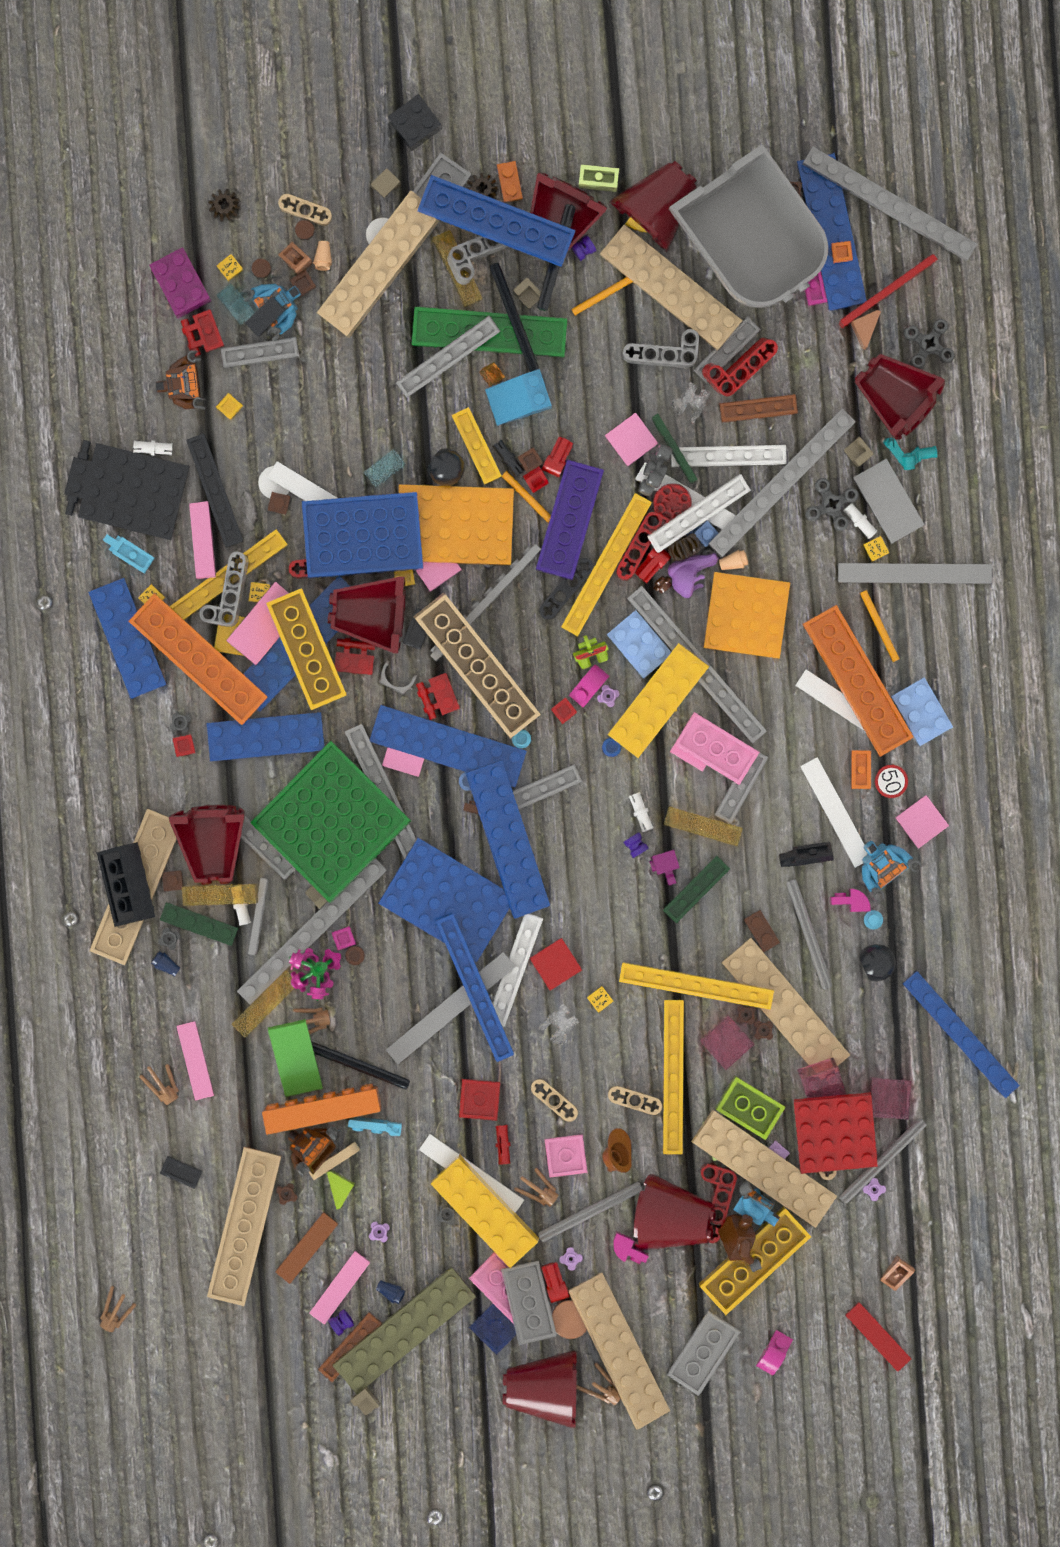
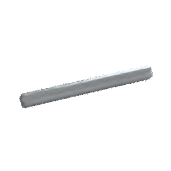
M790 880L787 882V886L823 989L831 988L832 983L797 880Z
M919 1118L877 1159L878 1167H869L839 1198L847 1204L927 1124Z
M636 1182L540 1231L538 1236L542 1242H545L640 1193V1191H643V1188L639 1182Z

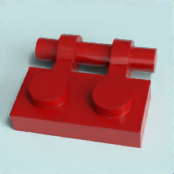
M211 309L194 315V324L190 325L188 319L181 321L183 327L181 330L188 340L189 344L187 346L189 351H199L195 354V357L201 355L199 348L204 346L206 353L224 346ZM198 330L201 337L200 340H195L193 331Z
M351 638L337 639V646L344 647V653L336 652L335 668L337 672L373 675L374 656L367 655V649L375 650V646L364 641L351 640ZM350 648L361 649V654H351Z
M447 673L428 679L431 685L429 688H425L423 682L416 684L418 697L422 699L425 707L423 710L425 714L427 713L429 720L437 718L434 710L440 709L441 714L445 715L460 709ZM430 693H434L437 701L433 705L428 696Z

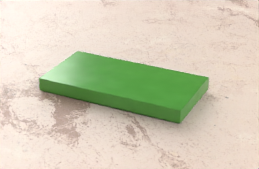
M306 1019L268 1027L285 1097L323 1089Z

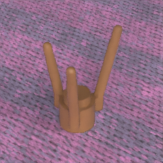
M322 1007L317 1009H293V1012L317 1013L313 1014V1019L306 1020L307 1024L315 1023V1026L319 1025L310 1029L309 1034L325 1029L326 1025H331L328 1009L323 1010Z
M166 1064L165 1067L172 1088L169 1085L164 1087L152 1068L148 1066V1071L161 1090L158 1091L143 1075L139 1076L140 1079L165 1105L176 1100L179 1090L175 1085L169 1065Z
M537 1168L534 1169L548 1187V1189L545 1187L543 1190L522 1176L520 1179L537 1191L539 1197L517 1187L514 1188V1191L538 1201L543 1206L546 1204L551 1207L559 1194L555 1192L556 1188L549 1183L544 1175Z
M114 1286L110 1287L105 1308L100 1317L102 1320L100 1327L108 1332H114L115 1328H119L121 1323L136 1307L135 1303L132 1304L118 1320L119 1317L116 1314L125 1298V1294H122L113 1312H108Z
M595 1363V1367L612 1387L609 1385L605 1389L593 1382L592 1385L603 1392V1395L576 1385V1389L601 1399L608 1404L616 1405L621 1399L611 1377L598 1363Z

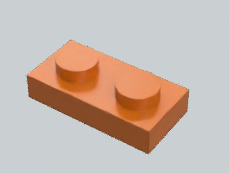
M516 161L497 164L504 203L523 200Z
M851 751V789H871V751Z

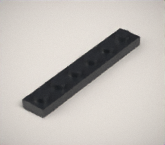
M205 434L187 439L188 447L225 548L244 542Z

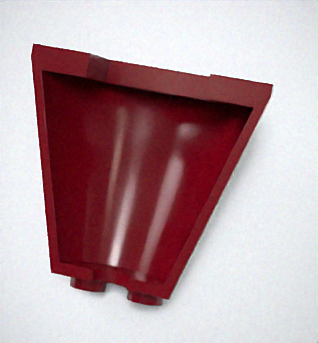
M676 161L667 163L609 201L620 213H626L653 236L652 240L665 252L669 250L680 226L670 212V206L697 189L695 185L697 180L689 173L686 175L682 171L681 165Z
M539 172L536 177L530 213L560 224L565 205H574L576 210L570 229L575 230L569 246V251L603 215L607 207L600 201H594V197L583 190L554 176L551 179L548 177V174Z
M879 354L876 358L873 357L868 363L869 369L866 372L861 371L856 376L855 383L892 437L899 440L902 438V434L905 436L909 435L927 417L937 403L935 401L936 395L942 394L945 380L924 370Z
M395 577L333 590L329 597V604L333 605L332 612L328 613V624H331L330 628L398 654L401 645L399 638L402 637L406 590H403L406 585L405 577Z
M205 805L192 807L187 813L181 810L169 816V822L195 883L201 882L202 885H208L212 883V880H217L220 884H229L233 880L245 819V811L242 808L236 810V806Z
M649 1174L644 1181L646 1188L640 1191L634 1220V1237L638 1238V1242L635 1241L636 1248L644 1251L709 1243V1240H712L713 1229H710V1223L716 1217L714 1204L654 1174Z
M569 1351L508 1368L507 1374H503V1386H507V1393H503V1405L525 1414L575 1428L576 1351Z

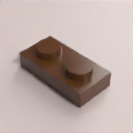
M761 910L743 919L763 952L780 943Z

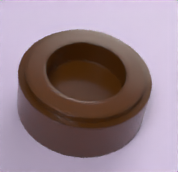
M299 221L295 226V233L299 239L309 240L314 235V226L310 221Z
M257 259L252 264V272L257 278L263 279L271 273V266L267 260Z
M352 946L346 951L345 957L349 964L359 965L363 962L365 953L361 947Z

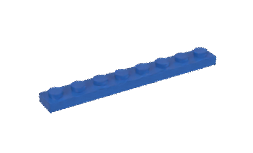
M452 913L436 920L496 1062L513 1056L514 1052L454 914Z
M917 971L902 983L1004 1098H1007L1020 1086Z

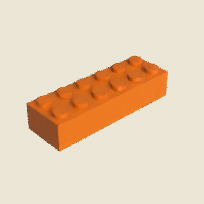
M373 1084L362 1085L359 1090H354V1087L343 1089L342 1093L339 1094L331 1091L324 1093L323 1097L319 1098L316 1095L307 1096L304 1098V1101L300 1102L297 1099L287 1100L285 1105L279 1106L278 1102L268 1104L262 1111L266 1135L381 1112L382 1106L378 1086L373 1087Z

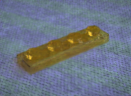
M448 230L434 236L432 240L464 307L481 301L483 298L474 279L472 278L468 284H459L455 280L448 264L447 256L451 249L457 246L451 231ZM452 254L455 260L462 259L460 254ZM460 271L462 277H469V273L467 271Z
M670 806L663 824L734 846H738L743 829Z
M257 884L183 886V906L258 903Z
M285 970L231 1024L244 1038L294 989L291 985V974Z

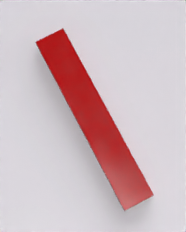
M934 254L930 255L839 321L841 328L843 329L848 326L852 321L862 316L936 263L937 257Z

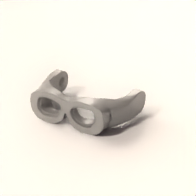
M387 660L381 671L379 682L405 695L413 686L417 675H414L411 683L407 686H393L385 677V670L390 662Z

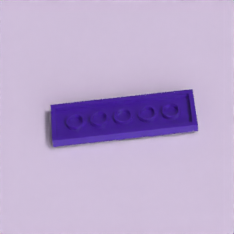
M567 460L536 570L573 580L603 476V469Z

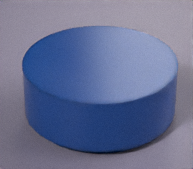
M608 738L603 742L602 750L605 755L615 757L620 753L621 745L613 738Z

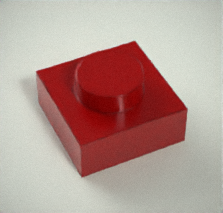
M539 466L523 476L532 493L549 484Z
M566 697L551 709L562 724L578 713Z
M192 734L172 738L176 757L196 753Z

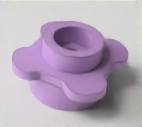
M604 685L601 694L597 696V700L600 703L607 704L608 707H613L616 697H619V691Z
M873 1178L863 1188V1192L867 1193L872 1201H877L878 1197L886 1192V1188L878 1183L877 1178Z
M373 1222L371 1224L372 1231L369 1234L370 1240L386 1242L388 1239L387 1231L390 1229L387 1223L378 1224Z
M569 1247L564 1256L560 1257V1263L567 1265L568 1269L572 1271L575 1270L577 1263L581 1262L583 1258L581 1254H577L572 1247Z

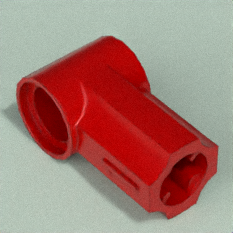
M558 437L551 454L547 456L542 470L559 478L574 443L565 438Z
M653 548L647 555V559L635 571V574L647 584L656 572L662 569L670 560V554L664 549L657 553Z
M552 1262L541 1266L551 1303L569 1298L568 1289L565 1281L562 1279L558 1263Z

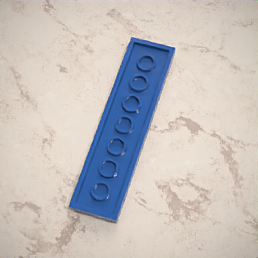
M835 153L828 154V156L836 160ZM804 160L797 161L805 204L823 228L828 241V256L821 270L828 309L833 311L861 305L867 299L843 190L840 186L804 166ZM851 241L853 261L833 263L831 243Z
M433 175L429 179L417 210L425 215L560 267L563 265L575 233L573 229Z
M340 576L310 605L325 644L339 632L331 629V624H328V613L333 610V605L329 604L330 593H333L335 589L350 587ZM280 637L257 665L252 664L243 673L268 696L257 709L259 712L296 676Z
M380 705L370 737V742L464 772H469L502 760L512 787H516L527 752L526 750Z
M500 760L466 772L513 918H518L550 906L503 761Z

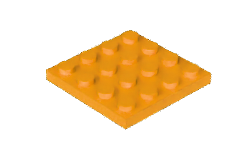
M714 572L704 648L780 659L790 582Z

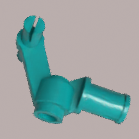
M885 438L883 441L886 448L892 452L904 470L915 469V465L921 462V460L937 458L938 455L936 446L916 447L912 452L904 453L894 438Z

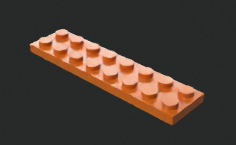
M156 593L128 621L241 725L268 698L264 692Z
M835 605L803 624L804 628L878 755L881 757L914 738L838 606Z

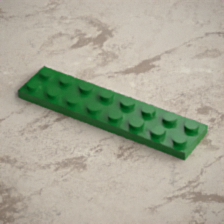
M415 307L412 346L444 348L490 315L500 332L474 351L522 354L508 314ZM519 315L534 355L564 358L567 318Z

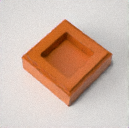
M851 241L831 243L833 263L853 261Z

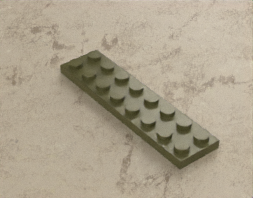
M451 1266L341 1356L332 1366L353 1391L358 1394L471 1302L476 1295Z

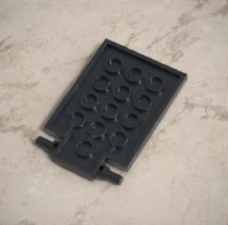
M83 440L81 452H78L77 458L73 457L64 492L65 495H68L65 514L73 516L75 504L78 503L80 498L82 502L78 518L171 541L190 466L96 443L92 461H88L91 441Z

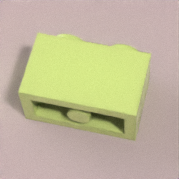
M581 165L579 188L617 192L619 168Z

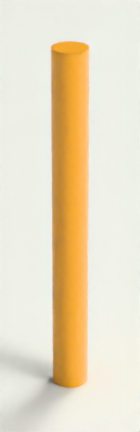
M625 277L572 308V313L576 316L632 283V280Z
M506 471L502 477L549 524L551 515Z
M867 590L861 592L860 595L892 661L899 660L900 658Z

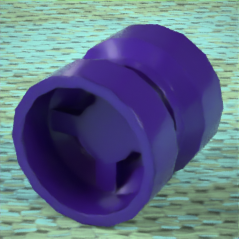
M588 235L571 247L579 261L585 259L586 255L597 251Z
M639 832L623 842L626 847H629L632 858L649 849L647 844L643 843Z
M345 1309L340 1311L337 1317H332L328 1320L338 1336L343 1334L346 1328H351L355 1325Z

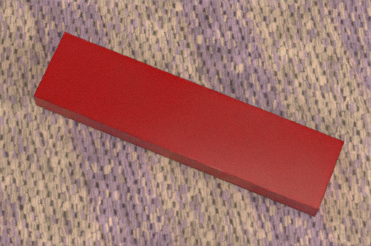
M860 1302L845 1314L897 1372L911 1360V1357Z

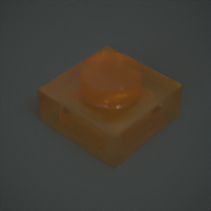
M495 362L479 371L489 387L505 378Z

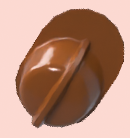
M615 1128L611 1131L608 1138V1146L602 1154L603 1162L609 1172L619 1171L626 1173L631 1168V1140L629 1135L621 1128Z

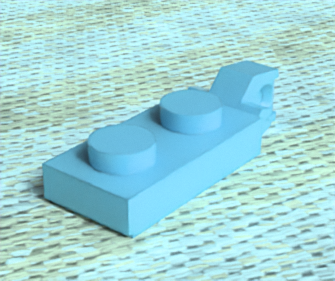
M106 534L103 539L104 542L111 545L109 550L114 555L144 574L155 559L123 537L117 536L114 539Z
M352 1117L349 1118L348 1127H352L354 1131L369 1129L372 1133L381 1134L383 1131H386L391 1136H400L402 1123L373 1118Z

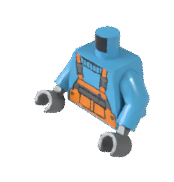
M262 284L251 289L245 288L240 293H247L249 296L243 300L244 302H248L252 296L255 297L252 300L258 309L272 296L285 308L286 311L268 330L267 335L270 333L276 335L272 341H276L279 334H283L292 327L298 309L294 300L301 295L296 286L286 291L280 285Z
M873 841L866 843L863 847L868 854L862 859L864 864L862 866V880L868 890L873 892V900L875 902H878L875 897L877 893L881 894L884 899V892L881 889L908 869V864L914 873H917L913 869L914 864L917 863L922 867L919 861H914L913 857L901 847L892 844L886 846L884 843L877 847Z
M749 1181L741 1184L740 1193L742 1197L733 1210L742 1216L745 1214L751 1216L753 1222L761 1226L766 1221L775 1226L780 1216L771 1211L774 1204L762 1196L760 1189Z

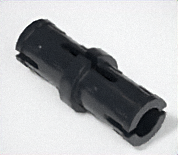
M503 440L498 441V444L496 443L492 446L501 457L503 465H507L514 477L525 471L515 459L516 455L510 452Z

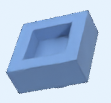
M708 520L700 524L692 532L704 547H707L719 534Z

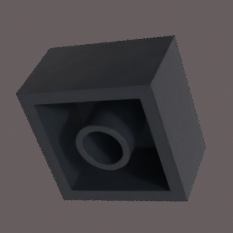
M419 94L388 116L390 124L411 152L442 130V124Z

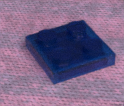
M493 1303L469 1326L496 1355L516 1336L514 1324Z

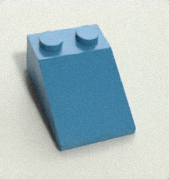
M540 369L485 389L497 426L552 408Z

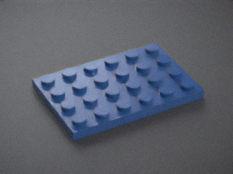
M417 492L302 501L308 578L423 569Z
M418 837L378 902L381 906L443 943L445 942L436 920L453 913L475 962L479 960L510 908L503 888Z

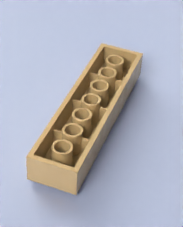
M413 191L408 193L317 311L322 318L348 338L354 333L440 221L417 211L422 198Z
M442 593L413 616L510 739L541 715L445 593Z

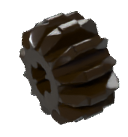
M480 173L479 179L476 175L472 176L474 182L468 180L467 184L471 187H467V189L480 193L478 189H480V186H484V193L480 194L496 199L497 195L494 192L498 191V187L493 186L496 184L495 179L489 181L491 178L490 174L483 178V173Z
M219 189V196L213 193L211 196L214 200L208 201L209 205L212 206L209 208V211L215 212L213 214L215 219L220 216L221 222L224 221L225 217H227L228 221H231V214L234 217L238 216L234 210H241V207L236 205L240 203V199L235 198V192L229 195V189H226L224 194ZM227 201L229 207L222 209L220 204H224L223 202Z
M693 533L684 535L668 546V552L673 561H681L691 557L701 549L700 541Z

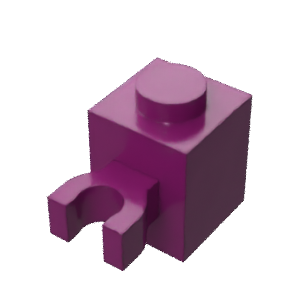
M670 850L651 856L652 861H649L652 872L656 871L657 875L665 873L668 885L675 884L676 880L672 870L680 868L675 851Z

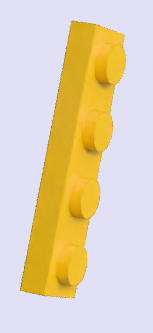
M469 407L453 414L452 418L484 485L502 477Z

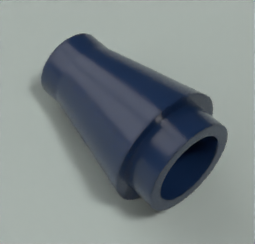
M158 951L151 962L154 968L171 974L174 977L181 968L165 952L162 953L161 951Z
M380 1280L376 1287V1291L380 1292L393 1304H400L406 1292L402 1289V1286Z

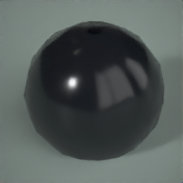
M444 448L435 454L427 471L429 477L436 484L451 486L458 483L465 472V463L462 456L456 451Z
M869 945L859 955L861 964L870 981H883L890 977L895 970V956L885 945Z

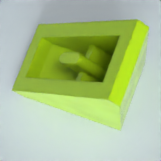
M329 1170L327 1176L336 1210L342 1207L355 1183L337 1172Z

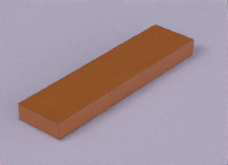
M796 394L719 403L721 423L798 414Z
M323 1212L275 1273L290 1284L339 1223Z
M369 1311L318 1370L333 1382L339 1373L332 1364L380 1326L382 1322Z

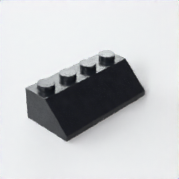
M138 842L97 852L114 927L156 917Z

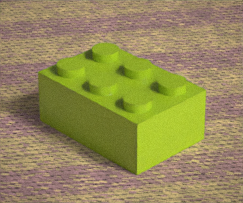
M734 1076L715 1109L766 1140L784 1111L785 1106L737 1076Z

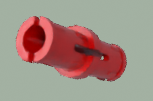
M508 1125L495 1126L497 1135L495 1147L498 1148V1165L511 1164L509 1153L511 1142L508 1140Z

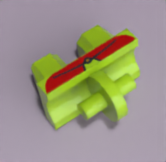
M587 635L583 636L585 642L578 644L581 650L573 652L575 661H578L582 669H586L592 666L589 660L591 656L596 655L599 663L607 661V650L609 649L605 641L596 644V638L588 640Z

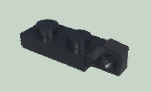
M830 842L792 847L791 851L779 854L781 867H795L834 860Z

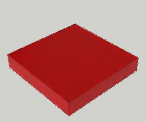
M562 938L529 958L550 991L582 971Z
M462 1079L459 1117L497 1121L500 1082Z

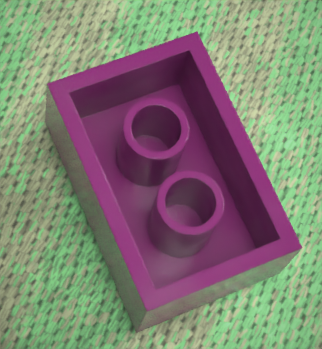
M183 247L149 264L178 319L212 302Z

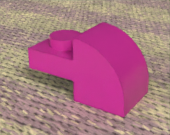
M594 664L569 696L584 708L609 678V675Z
M849 889V896H846V893H834L835 897H830L831 905L849 904V912L870 911L868 898L859 890Z
M616 1231L613 1246L618 1258L625 1262L629 1255L631 1256L630 1260L641 1264V1261L646 1263L649 1257L648 1253L632 1247L634 1239Z
M777 1330L774 1331L756 1366L774 1375L784 1361L793 1339Z

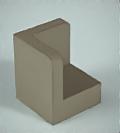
M387 168L371 183V188L384 198L393 189L397 190L401 186V182Z
M527 277L513 290V293L527 309H530L538 302L541 291Z
M860 436L844 449L845 454L857 468L874 455Z
M313 886L305 892L319 909L328 902Z
M368 1387L355 1394L350 1400L354 1406H358L364 1415H368L375 1408L380 1407L381 1404Z

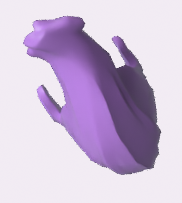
M713 553L711 555H692L681 561H674L668 568V574L672 578L674 590L682 597L690 598L696 589L704 587L703 584L694 586L696 581L705 578L704 575L696 577L697 572L714 566L719 557Z

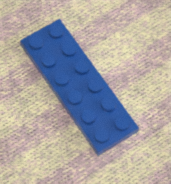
M125 578L88 592L130 698L133 699L167 685L150 641L128 622L138 610Z
M321 712L248 719L243 725L236 720L206 723L210 761L321 751L325 747Z

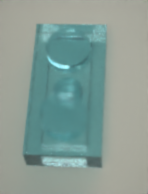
M393 449L367 469L364 474L374 487L377 488L406 464Z

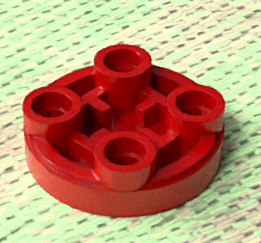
M666 484L654 496V511L672 520L692 506L691 495L680 484Z

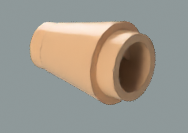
M328 241L318 242L313 261L316 270H330L332 259L330 243Z
M737 550L719 559L722 570L745 568L744 566L749 565L745 550Z

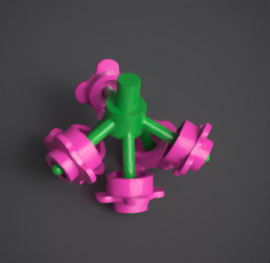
M307 948L304 954L300 953V949L297 953L293 952L292 956L289 957V963L292 964L291 970H293V967L300 969L302 964L303 969L306 971L310 970V972L306 975L302 972L297 974L294 971L291 972V985L295 989L305 992L308 978L313 975L311 981L316 986H311L310 993H307V995H312V999L317 1001L323 999V996L329 995V993H326V988H332L334 983L330 980L326 969H340L341 954L327 949L325 950L323 962H318L319 957L313 954L311 948Z

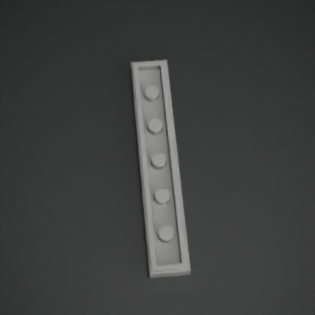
M489 315L396 381V384L406 398H408L500 332L499 328Z

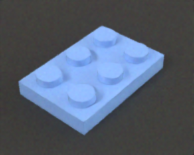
M636 610L607 634L609 639L643 679L662 664L671 653Z
M925 677L891 696L919 746L953 728Z

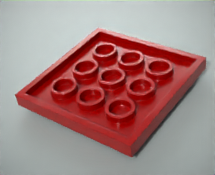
M871 1092L793 1099L801 1174L878 1167Z

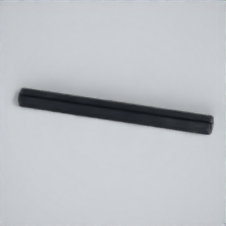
M565 205L560 225L571 228L576 210L574 205ZM550 262L537 304V308L541 311L548 310L560 266Z
M494 263L490 265V270L527 367L530 372L539 369L535 355L499 263Z
M312 1042L314 1054L402 1089H407L409 1086V1079Z

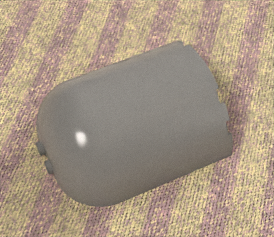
M763 144L732 164L728 171L703 188L702 186L698 187L669 208L672 215L727 292L739 303L749 307L764 308L775 305L783 300L785 303L795 297V292L798 290L803 292L810 286L808 282L822 270L827 260L828 241L823 228Z

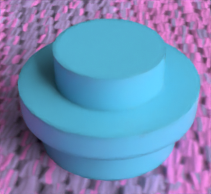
M522 729L512 737V742L517 748H526L531 742V736L528 731Z
M868 911L864 916V924L869 929H878L883 923V916L878 911Z

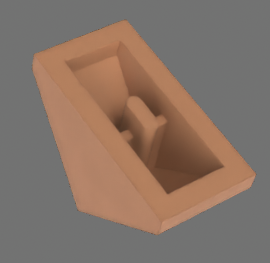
M293 242L278 254L297 275L313 264L309 256Z
M879 310L858 318L851 323L860 346L864 350L868 347L881 313Z
M896 1256L880 1281L896 1291L915 1272V1269Z

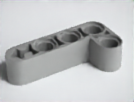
M479 236L453 247L447 256V261L455 280L462 285L468 284L475 273L472 261L505 249L508 246L496 242V246H490L487 242L488 238ZM470 246H476L479 253L471 252ZM458 253L462 259L455 260L452 254ZM460 271H467L469 273V277H462Z
M693 329L684 331L680 347L631 343L624 347L622 356L627 363L691 368L695 365L698 357L699 335ZM693 335L695 337V342L691 344L687 343L685 341V336ZM633 349V353H639L641 349L643 350L642 359H639L638 354H634L633 358H630L626 352ZM651 350L655 353L656 357L651 360L647 359L645 353ZM672 352L675 358L672 361H667L664 358V354ZM685 354H691L694 360L690 363L685 362L683 359Z
M233 552L229 556L220 607L212 605L203 606L200 610V618L203 621L226 627H233L237 624L249 564L245 554ZM240 556L243 562L239 564L235 563V559H239ZM237 566H238V569L241 570V573L238 572V571H232V570H233V568H234V569H237ZM234 575H238L240 578L239 583L236 585L231 583V578ZM230 594H235L236 601L232 604H229L227 600L228 596ZM212 609L214 611L213 618L206 619V612ZM227 613H232V621L226 623L224 616Z

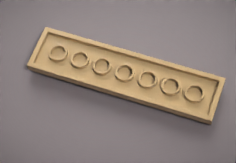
M626 225L622 226L600 253L601 257L632 280L633 283L687 327L695 330L703 340L717 351L742 323L738 316Z
M147 809L133 843L138 842L152 900L177 839L169 822V817ZM108 904L89 951L126 965L144 920L114 927Z
M749 938L721 962L738 983L774 990L771 1010L760 1009L821 1080L850 1056L847 1050L752 938Z
M712 1110L691 1141L815 1228L837 1197V1195L805 1173L801 1174L798 1168L714 1110Z
M244 1147L207 1297L245 1306L281 1155Z
M598 1273L568 1290L635 1428L640 1429L668 1413L670 1409L603 1273Z

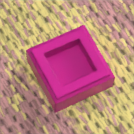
M350 926L331 932L337 950L356 944Z

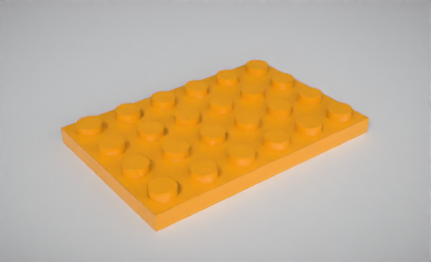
M399 484V493L417 492L423 562L511 566L514 489Z

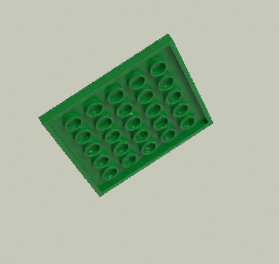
M330 741L250 823L329 903H332L411 820Z

